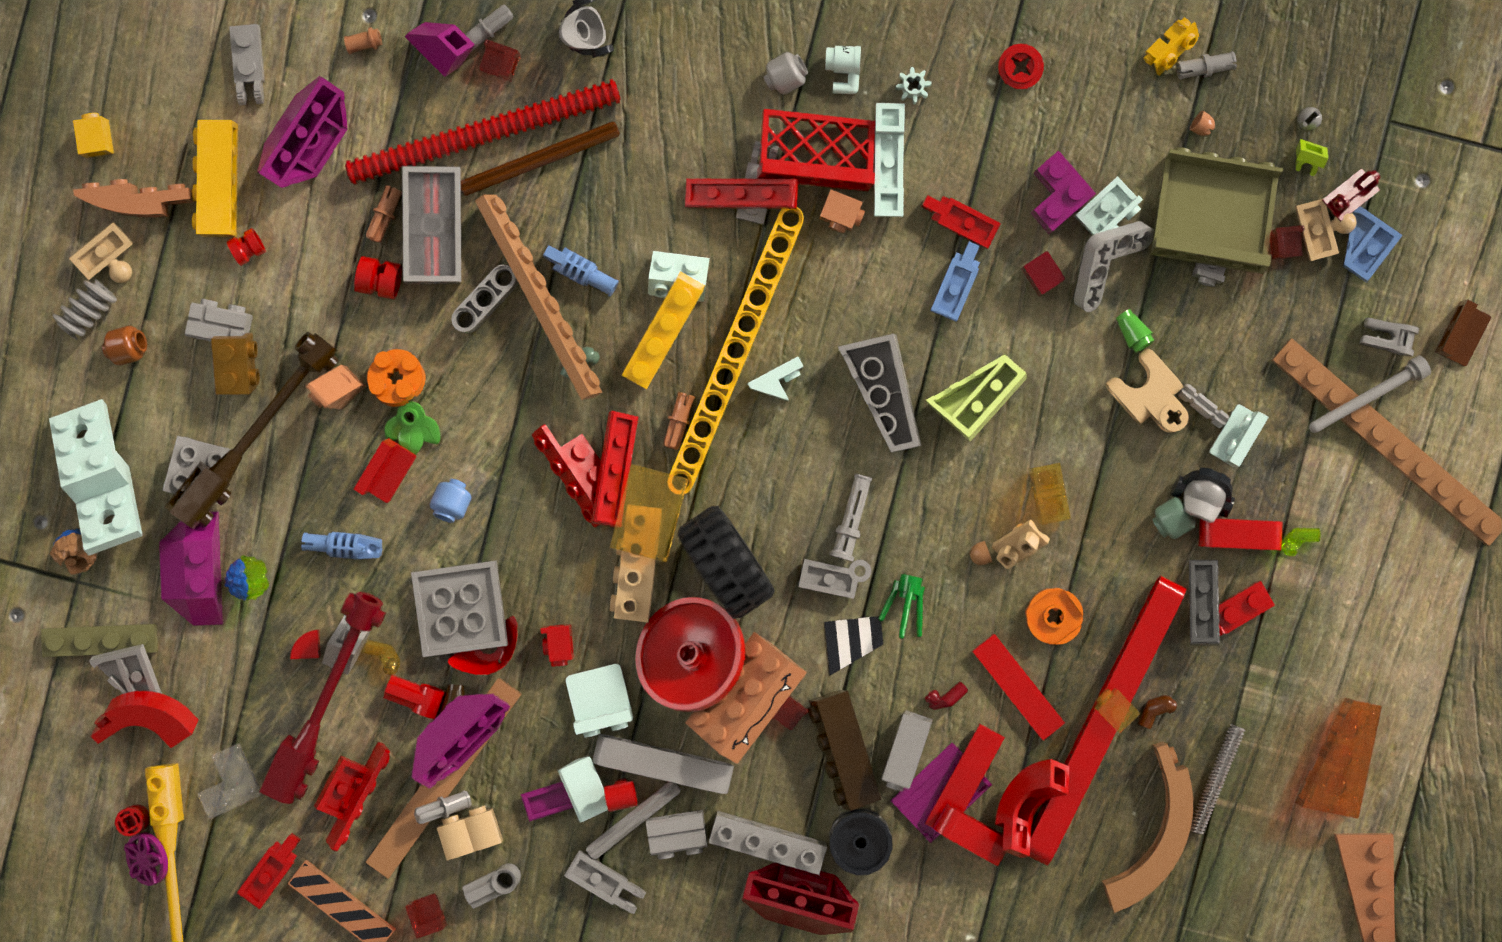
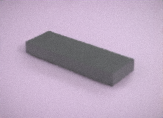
M1189 560L1190 646L1220 645L1218 560Z

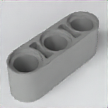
M499 265L495 267L457 307L451 318L455 329L467 334L475 332L516 289L519 282L510 266ZM509 271L512 275V281L507 286H500L498 283L499 274ZM483 292H490L493 298L491 304L487 307H481L478 302L479 296ZM463 313H471L473 317L472 324L467 328H462L459 324L460 316Z

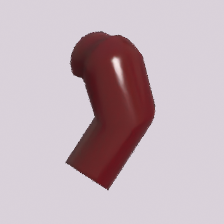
M958 682L946 694L941 696L937 690L930 691L925 696V701L929 704V708L933 710L952 707L968 693V689L962 682Z

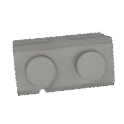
M201 299L200 304L192 302L190 305L185 336L211 341V338L214 336H243L249 333L253 316L245 313V307L229 304L228 309L217 307L218 302Z
M703 810L646 819L651 856L658 855V859H667L674 857V852L686 850V855L702 853L703 847H708Z

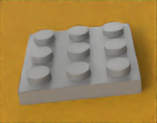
M497 560L411 572L423 657L508 645Z

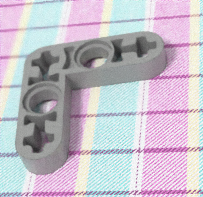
M1138 221L1096 233L1089 238L1084 249L1074 303L1086 312L1095 310L1103 297L1110 261L1146 249L1153 240L1154 229Z

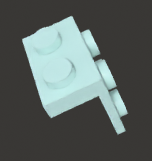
M619 664L572 674L566 678V685L575 717L573 725L576 735L583 733L584 738L601 734V728L611 726L612 731L628 727L627 722L633 720L634 717L622 669Z

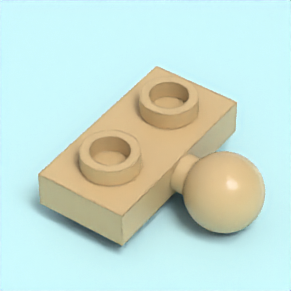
M1322 199L1295 206L1309 262L1339 254L1334 231L1341 234L1352 232L1357 223L1355 216L1352 213H1347L1341 222L1336 217L1330 221L1327 206Z
M113 221L72 254L69 259L88 280L105 266H108L110 278L116 283H125L132 276V268L127 262L118 261L116 257L129 248L133 242Z

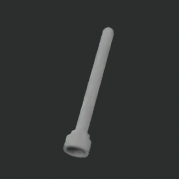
M1420 355L1409 360L1405 370L1311 422L1309 425L1310 431L1313 433L1321 431L1409 380L1420 381L1431 375L1428 362Z

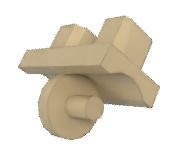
M1030 519L1024 524L1016 525L1013 531L995 541L992 548L998 553L997 560L1006 569H1010L1027 556H1031L1037 550L1047 545L1050 538L1042 534Z

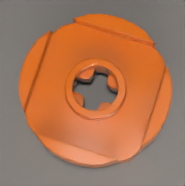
M401 349L378 353L367 375L370 392L383 404L392 407L404 406L414 396L417 397L422 392L426 379L425 371L420 361L410 352ZM395 372H399L403 378L402 380H397L396 384H393L390 377Z
M1060 588L1041 590L1032 597L1025 611L1026 623L1030 632L1038 640L1048 644H1065L1071 641L1080 632L1083 622V608L1079 600L1071 592ZM1050 609L1062 612L1059 616L1061 620L1059 623L1056 624L1054 621L1048 622L1047 618L1050 616L1048 611Z

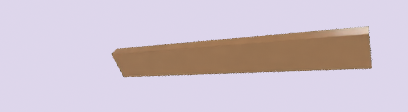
M501 678L496 680L487 693L494 694L509 704L510 708L505 713V717L522 695V693ZM489 739L457 771L445 779L437 781L435 786L429 789L421 785L365 863L389 879L430 823L429 821L418 824L414 816L415 808L437 801V798L440 796L443 798L448 797Z

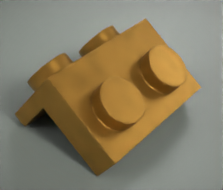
M253 334L214 336L211 338L216 395L250 394L254 391L256 386L259 385L260 373L259 369H255L254 358L257 357L258 346L257 342L253 341Z

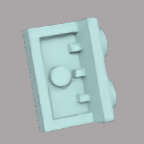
M1117 176L1080 210L1075 217L1093 236L1096 233L1117 228V223L1124 217L1129 221L1141 210L1138 204L1143 199L1140 196L1137 197Z
M653 251L648 278V294L665 298L680 271L704 284L706 287L709 258ZM705 287L703 289L701 296L698 299L699 302L704 301Z

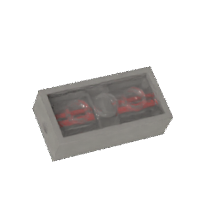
M402 166L403 283L461 284L460 167Z

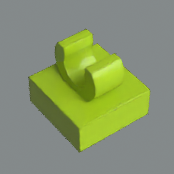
M1300 139L1296 148V171H1300L1301 166L1308 163L1312 165L1310 175L1314 176L1318 171V167L1324 168L1327 163V147Z

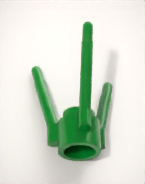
M901 574L899 581L894 580L892 591L878 618L879 621L884 620L899 591V597L905 599L899 631L900 639H903L912 600H916L917 637L922 636L923 593L925 589L922 586L923 579Z

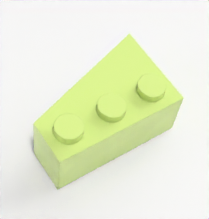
M1003 355L973 372L972 375L960 382H956L946 390L928 398L926 402L928 406L971 442L1027 379V374L1006 355Z

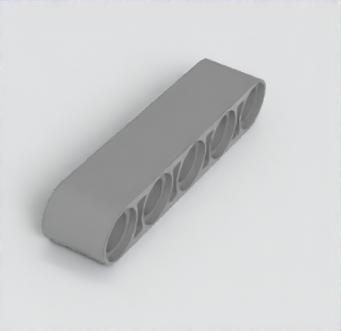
M598 734L592 760L594 764L721 794H728L734 765L726 762L604 734Z

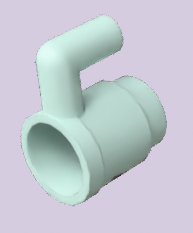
M861 46L827 47L825 70L848 74V83L833 82V94H856L858 92Z

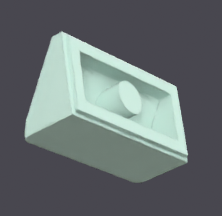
M590 757L576 759L558 770L579 822L586 821L608 810L603 785Z

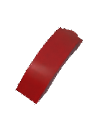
M133 691L119 695L110 701L106 711L94 722L96 727L90 737L99 744L122 728L141 726L155 732L172 748L193 734L199 719L186 706L172 697L153 691Z
M1053 759L1039 761L1023 769L1010 782L1000 800L995 825L1004 828L1002 839L1003 851L1020 858L1030 857L1033 817L1046 800L1068 795V766Z

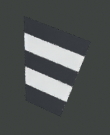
M879 616L824 622L830 675L883 645L882 624L878 619Z

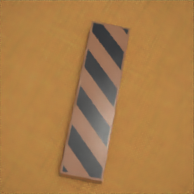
M308 860L304 861L287 883L362 942H386L396 930Z

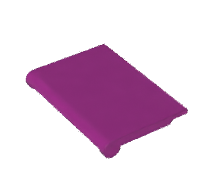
M953 742L913 778L910 789L904 787L903 791H900L890 800L930 843L940 833L924 822L962 755V752ZM985 776L966 809L992 786Z

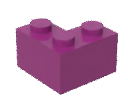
M1059 150L1033 173L1051 195L1030 214L1050 234L1096 194Z

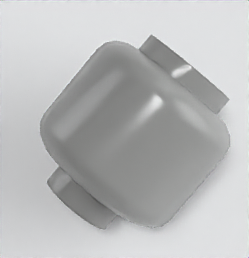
M785 52L767 63V74L764 75V80L771 91L776 89L779 93L785 95L805 83V75L808 74V71L798 54L793 55L790 52Z

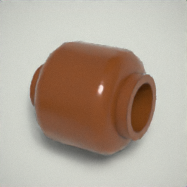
M131 325L108 331L102 344L104 356L118 366L142 359L147 350V340L144 333Z

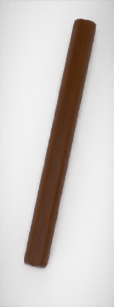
M612 121L461 180V192L464 196H468L614 139L620 135L617 124Z

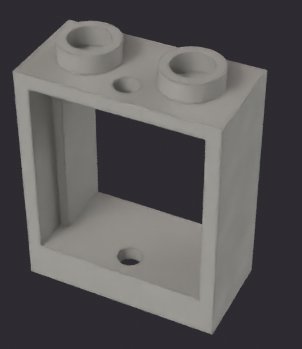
M908 710L904 712L882 780L887 781V787L898 791H903L904 787L910 789L933 719Z

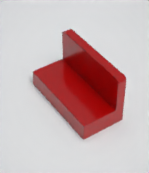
M390 438L382 441L354 490L362 495L369 492L385 503H389L414 463L416 455Z

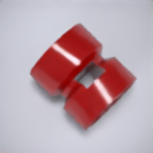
M361 256L356 269L354 291L368 295L377 292L379 297L395 300L402 279V264L390 261L380 264L378 259Z

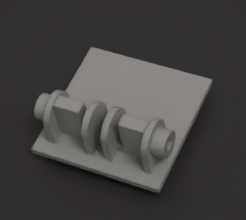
M177 436L162 491L175 494L200 461L211 468L230 449L184 436Z

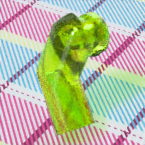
M1293 528L1283 538L1281 550L1287 556H1295L1298 553L1297 550L1304 542L1320 541V528Z

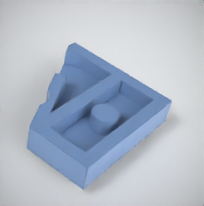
M1360 206L1352 213L1357 223L1355 229L1348 236L1343 267L1367 283L1402 235Z

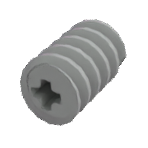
M94 279V284L86 280L83 282L87 288L86 292L78 288L76 289L79 296L78 300L72 297L68 298L72 306L71 308L63 305L60 306L64 314L63 316L55 313L52 315L59 327L75 340H78L75 334L80 336L86 334L83 326L92 328L94 323L91 317L94 319L101 318V313L98 309L103 311L109 310L106 300L111 303L117 301L113 293L96 279Z

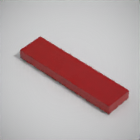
M686 178L685 207L797 209L798 180Z
M610 411L608 414L591 523L614 528L621 527L638 416Z
M994 633L972 650L1042 740H1045L1065 724Z
M980 723L978 724L924 823L933 828L947 803L962 812L966 810L1004 741V736Z

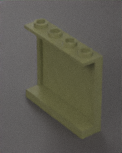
M1182 147L1169 149L1164 158L1150 255L1264 274L1270 267L1271 255H1268L1278 178L1282 174L1283 168L1275 167L1270 162L1250 163L1241 157L1220 158L1218 154L1212 152L1197 154L1191 153L1189 149Z

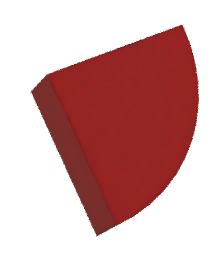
M319 629L309 631L297 639L292 647L290 659L320 658Z

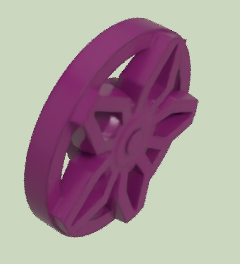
M147 832L132 836L124 846L126 861L130 870L129 875L132 879L136 878L140 883L147 886L160 883L164 880L168 871V858L163 845L154 835ZM160 865V871L157 876L156 867Z

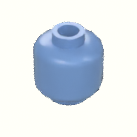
M450 479L449 482H440L437 485L430 501V508L434 511L433 515L436 518L454 523L455 520H460L465 516L471 501V494L465 489L466 484L456 479Z

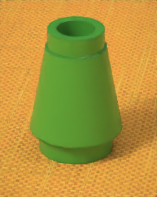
M1130 309L1116 318L1129 349H1133L1135 353L1142 351L1155 341L1151 336L1153 332Z

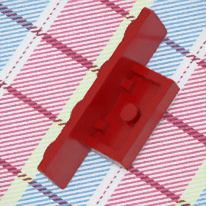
M544 424L532 433L534 444L550 462V468L553 473L563 481L568 495L577 502L585 520L591 523L595 500L593 494L596 493L601 460L583 434L561 447ZM591 523L594 528L600 525Z
M381 742L376 744L365 766L340 756L314 805L317 810L337 818L326 839L327 844L333 851L337 852L340 846L344 845L348 840L349 829L352 823L360 817L367 795H370L375 789L378 774L381 770L385 769L389 762L390 750Z

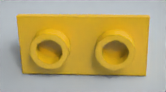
M1185 17L1182 20L1178 19L1164 33V36L1170 41L1169 43H1165L1159 38L1145 51L1146 55L1143 59L1150 66L1154 63L1157 75L1160 76L1165 70L1171 69L1177 62L1178 57L1185 50L1191 49L1196 44L1199 32L1195 22L1191 24Z

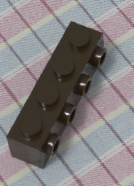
M837 690L809 700L810 708H808V714L811 722L817 726L819 733L816 736L820 750L825 752L827 759L825 769L830 779L833 778L836 788L833 790V795L837 805L841 806L842 809L851 811L881 800L848 690Z

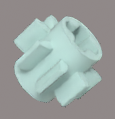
M911 67L910 74L907 76L904 73L899 74V78L904 82L903 84L896 85L895 89L903 91L902 101L908 97L912 98L913 104H916L917 97L920 95L923 98L928 97L927 92L923 89L930 87L932 83L924 80L925 70L919 74L915 73L914 68ZM916 80L919 82V91L915 88L912 91L908 90L909 83L907 81L913 83Z

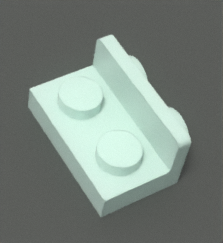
M1240 404L1236 405L1227 423L1209 451L1210 454L1232 467H1240L1267 421L1268 416L1259 411L1252 412Z

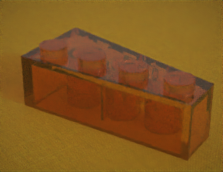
M1345 697L1331 726V732L1318 753L1319 757L1305 780L1306 783L1301 794L1299 793L1295 801L1296 804L1304 808L1359 819L1382 706Z

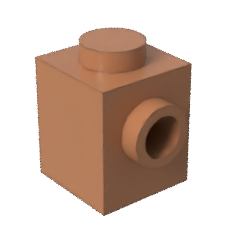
M830 190L820 219L830 223L829 228L837 232L845 233V230L852 231L854 225L860 226L865 211L860 209L863 202Z

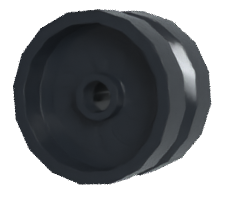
M860 807L851 811H844L834 820L829 832L831 854L835 862L846 872L854 875H870L880 870L890 858L893 849L892 835L885 819L874 810ZM860 837L866 841V844L863 846L860 843L855 844L856 840Z

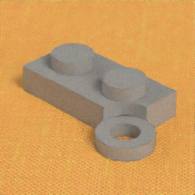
M804 559L798 587L854 599L857 583L864 582L870 578L871 567L864 560H856L850 564L849 568ZM859 565L865 568L863 576H857L854 572L855 568Z

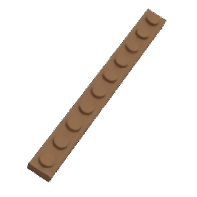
M1292 338L1285 343L1271 360L1330 412L1358 396ZM1369 404L1340 419L1486 546H1490L1502 532V519Z

